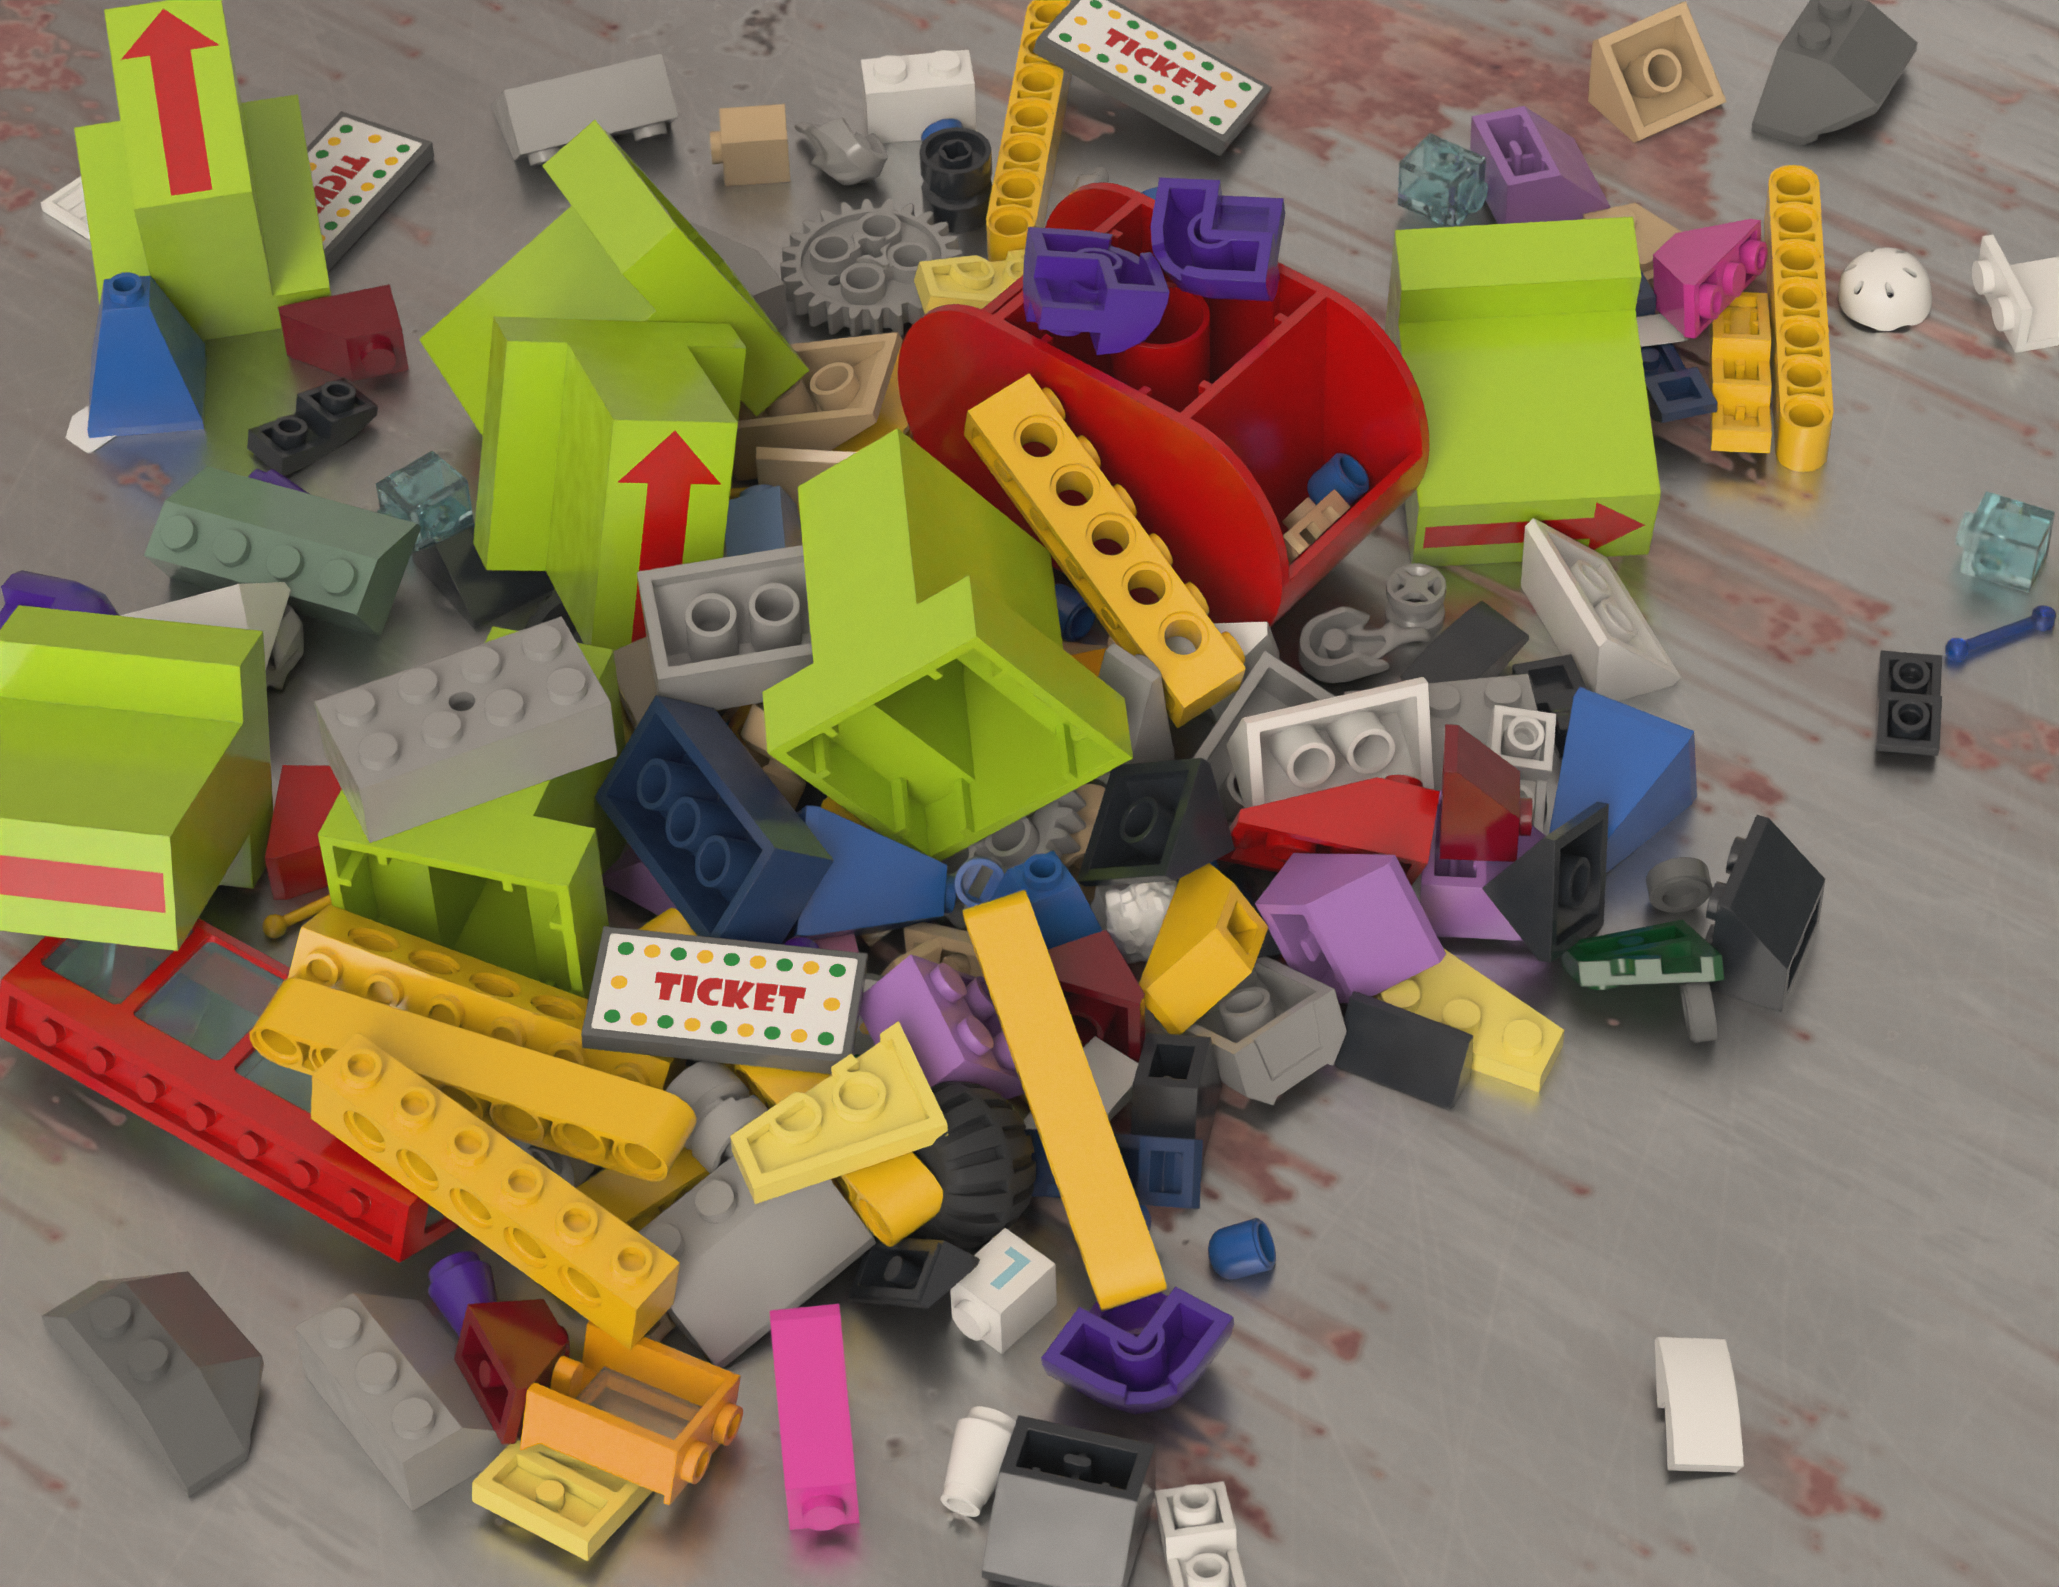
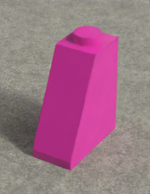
M839 1304L770 1310L789 1529L810 1528L823 1531L836 1528L839 1525L860 1523Z

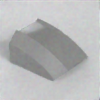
M1264 956L1257 958L1250 975L1180 1035L1211 1037L1221 1081L1248 1098L1274 1105L1279 1095L1326 1064L1334 1065L1347 1031L1334 988ZM1154 1017V1019L1162 1027V1029L1167 1034H1169L1167 1030L1162 1026V1024L1158 1021V1019Z

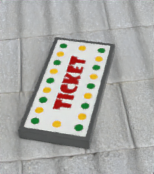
M1072 0L1038 36L1033 52L1219 156L1223 154L1267 102L1272 89L1271 86L1115 0Z
M341 111L307 146L327 271L338 262L434 158L432 142Z
M604 926L581 1033L582 1048L832 1074L831 1067L848 1055H853L868 968L867 953Z

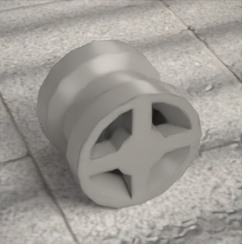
M1420 563L1406 564L1392 571L1386 581V596L1388 600L1385 607L1386 624L1391 621L1404 628L1422 627L1428 630L1430 637L1435 635L1442 629L1445 621L1443 602L1446 597V581L1444 576L1437 569Z

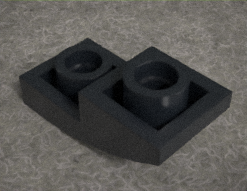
M344 378L326 382L321 386L298 393L296 412L294 414L279 417L274 421L248 429L247 449L271 469L276 470L283 476L318 461L350 440L377 416L378 405Z
M1481 600L1445 629L1400 676L1401 682L1424 677L1428 683L1497 677L1528 642L1529 635Z
M1880 651L1876 701V751L1939 755L1943 655Z

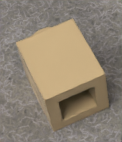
M785 104L719 108L720 131H710L712 164H723L725 186L791 182Z

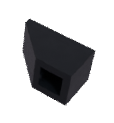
M1147 1032L1132 1087L1131 1134L1203 1140L1202 1164L1223 1087L1211 1037Z

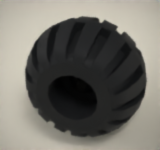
M945 1081L930 1088L948 1124V1131L938 1137L933 1145L913 1151V1154L929 1169L943 1190V1200L936 1216L911 1234L919 1239L943 1240L958 1248H974L990 1242L1004 1228L1010 1229L1024 1213L1034 1191L1033 1182L1036 1180V1162L1031 1157V1154L1035 1151L1031 1136H1026L1024 1132L1026 1125L1020 1114L1013 1110L1012 1104L999 1093L975 1083Z

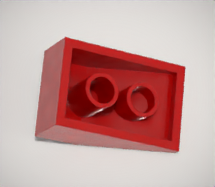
M1389 775L1385 779L1375 777L1240 809L1229 828L1235 850L1217 860L1279 873L1293 853L1396 855L1412 886L1428 864L1440 791L1424 788L1423 783L1414 777Z

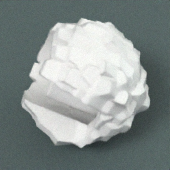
M1177 881L1096 887L1091 909L1102 930L1107 929L1126 963L1133 964L1140 961H1148L1177 887Z

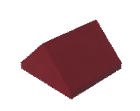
M1107 929L1048 949L1082 1047L1084 1048L1096 1036L1139 1063L1145 1041V994Z

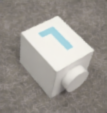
M1006 1228L974 1255L980 1259L979 1264L950 1289L952 1318L957 1327L970 1339L975 1341L983 1340L1001 1354L1006 1352L1057 1305L1056 1263Z

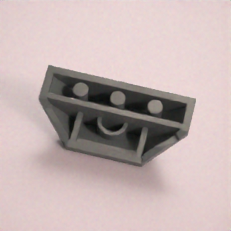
M1810 0L1777 49L1752 122V131L1804 146L1817 140L1818 134L1840 130L1876 114L1915 54L1918 42L1870 1Z
M189 1271L98 1281L41 1316L46 1328L188 1496H191L248 1460L251 1442L250 1432L256 1413L264 1367L263 1357Z

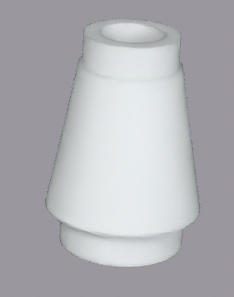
M977 1406L969 1410L966 1418L957 1421L944 1482V1491L940 1498L944 1506L958 1514L969 1517H976L980 1514L983 1505L986 1504L997 1486L999 1470L1016 1423L1014 1419L998 1410Z

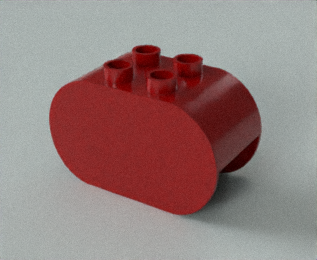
M1106 182L1090 183L1075 189L1060 201L1051 212L1045 228L1085 230L1113 234L1111 246L1131 252L1140 257V253L1151 252L1153 254L1151 221L1155 200L1123 185ZM1278 262L1280 279L1273 302L1211 299L1182 291L1163 272L1170 293L1160 324L1143 342L1120 353L1096 355L1089 332H1081L1075 336H1060L1048 330L1039 329L1037 322H1026L1023 300V275L983 309L962 304H947L930 310L909 329L899 353V395L908 426L916 443L1043 547H1045L966 439L964 431L968 410L1029 373L1041 389L1045 387L1051 389L1063 406L1066 416L1064 421L1076 437L1081 435L1086 437L1095 448L1101 461L1099 469L1112 486L1116 484L1121 485L1131 497L1137 510L1135 518L1148 535L1155 533L1163 540L1172 556L1173 564L1171 567L1184 584L1191 582L1202 593L1209 608L1207 616L1213 624L1268 622L1269 627L1273 626L1414 493L1425 475L1430 451L1428 420L1420 391L1406 361L1386 332L1361 307L1344 295ZM1028 442L1022 446L1026 453L1034 457H1045L1052 453L1050 448L1041 442ZM1337 453L1353 457L1362 465L1368 475V491L1350 505L1351 507L1289 565L1283 535L1289 529L1282 521L1309 497L1307 484L1312 474ZM1065 490L1057 494L1062 502L1070 506H1081L1088 502L1083 494L1075 490ZM1099 539L1093 543L1095 548L1105 555H1117L1124 551L1121 545L1112 539ZM1051 555L1052 567L1063 572ZM1138 587L1129 591L1130 596L1136 602L1143 605H1152L1160 601L1157 594L1148 588Z

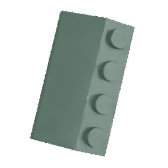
M207 466L165 500L144 556L169 578L211 590H218L236 584L285 582L291 590L287 605L291 606L297 614L381 637L421 527L414 522Z

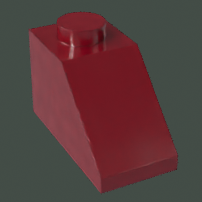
M390 284L278 306L287 356L350 381L409 370L402 326Z
M1445 724L1439 859L1516 861L1519 836H1531L1533 801L1532 798L1520 797V770L1461 726Z
M544 1299L467 1304L454 1360L502 1445L515 1444L521 1437L527 1389L534 1382L551 1388L552 1373L557 1361L563 1355L566 1357L570 1355V1341L566 1329L559 1325Z

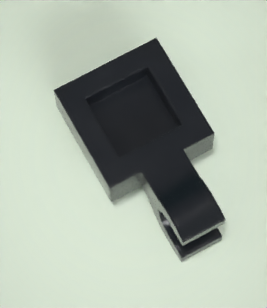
M1572 655L1512 665V675L1528 674L1537 711L1556 714L1554 751L1558 758H1563L1574 695L1579 686L1587 689Z

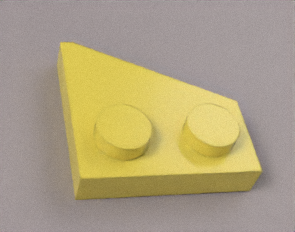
M517 1440L515 1444H509L472 1482V1502L586 1561L600 1549L653 1492L548 1448L543 1444H537L520 1450L521 1440Z

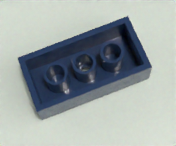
M656 695L594 797L697 936L781 945L834 861L717 711L711 707Z

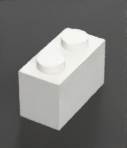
M969 49L957 51L940 50L934 53L904 56L887 55L880 58L861 60L863 104L867 135L874 133L881 144L921 140L923 131L929 125L944 119L959 120L963 128L977 131L975 82Z

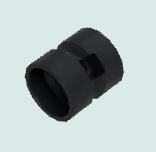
M961 127L945 128L930 134L922 142L919 150L920 174L923 178L921 186L923 213L933 212L934 224L947 222L949 233L972 232L983 227L986 224L993 185L991 180L993 174L992 149L989 140L982 133L970 128Z

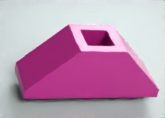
M1746 219L1678 232L1653 254L1654 293L1657 296L1656 309L1684 337L1696 339L1736 297L1741 295L1742 291L1758 275L1763 273L1767 262L1768 249L1766 243L1761 241V220Z

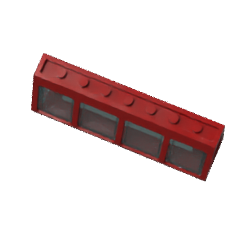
M198 918L178 951L45 936L1 978L0 1038L400 1263L460 1227L311 1119V1075L275 1064L263 1057L253 1047L249 1039L251 1029L281 983L288 979L290 967Z

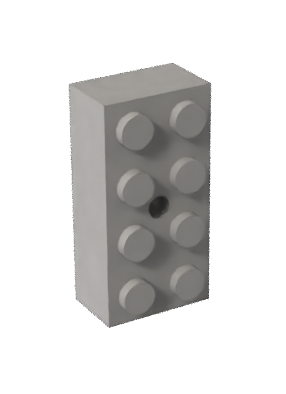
M562 617L314 701L325 757L369 843L617 756L610 700Z

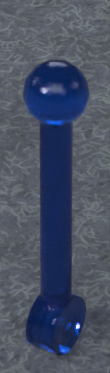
M2041 605L2033 609L2030 617L1966 640L1952 638L1945 645V654L1953 661H1961L1966 658L1971 650L2029 629L2050 630L2055 625L2056 612L2049 606Z

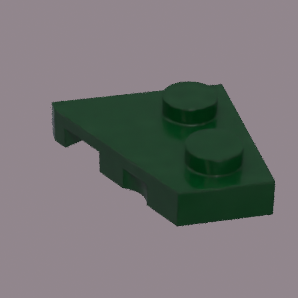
M1683 919L1580 939L1561 955L1562 966L1580 986H1586L1594 990L1611 989L1619 985L1724 980L1722 955Z

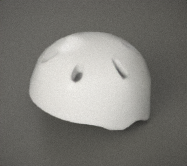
M1883 247L1866 251L1847 264L1839 281L1838 300L1843 312L1852 320L1879 331H1892L1901 326H1913L1923 322L1932 306V291L1928 272L1916 257L1897 248Z

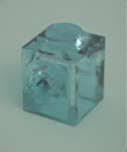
M1429 133L1399 162L1398 206L1445 227L1458 226L1470 213H1477L1486 200L1488 194V184L1485 182L1486 157Z
M433 450L375 483L380 507L377 513L414 522L421 527L412 551L414 553L474 523L468 480Z
M1986 491L1976 512H1965L1957 532L1955 544L1964 548L1960 572L2029 593L2048 555L2055 512Z

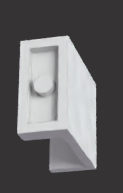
M1994 235L1982 236L1979 260L1974 261L1972 265V280L1976 292L1979 295L1984 294L1991 307L1996 329L1999 332L2004 331L2015 353L2058 346L2059 257L2009 265Z

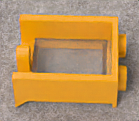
M588 1321L582 1363L563 1355L554 1367L551 1388L534 1382L527 1389L520 1450L537 1444H543L555 1451L656 1493L663 1494V1503L670 1506L688 1483L695 1485L701 1480L708 1467L711 1455L720 1444L728 1446L735 1438L743 1417V1408L736 1405L741 1376L644 1336L629 1350L594 1323Z

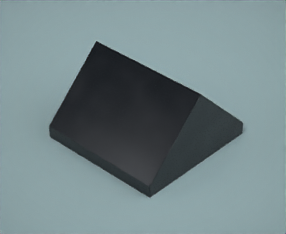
M475 523L412 554L413 563L474 629L555 589L546 571L486 570L473 544Z
M1203 758L1124 764L1111 770L1077 882L1085 887L1176 881L1234 851L1235 846L1211 764Z
M1596 802L1541 839L1482 888L1539 961L1553 962L1580 939H1584L1604 924L1608 803Z

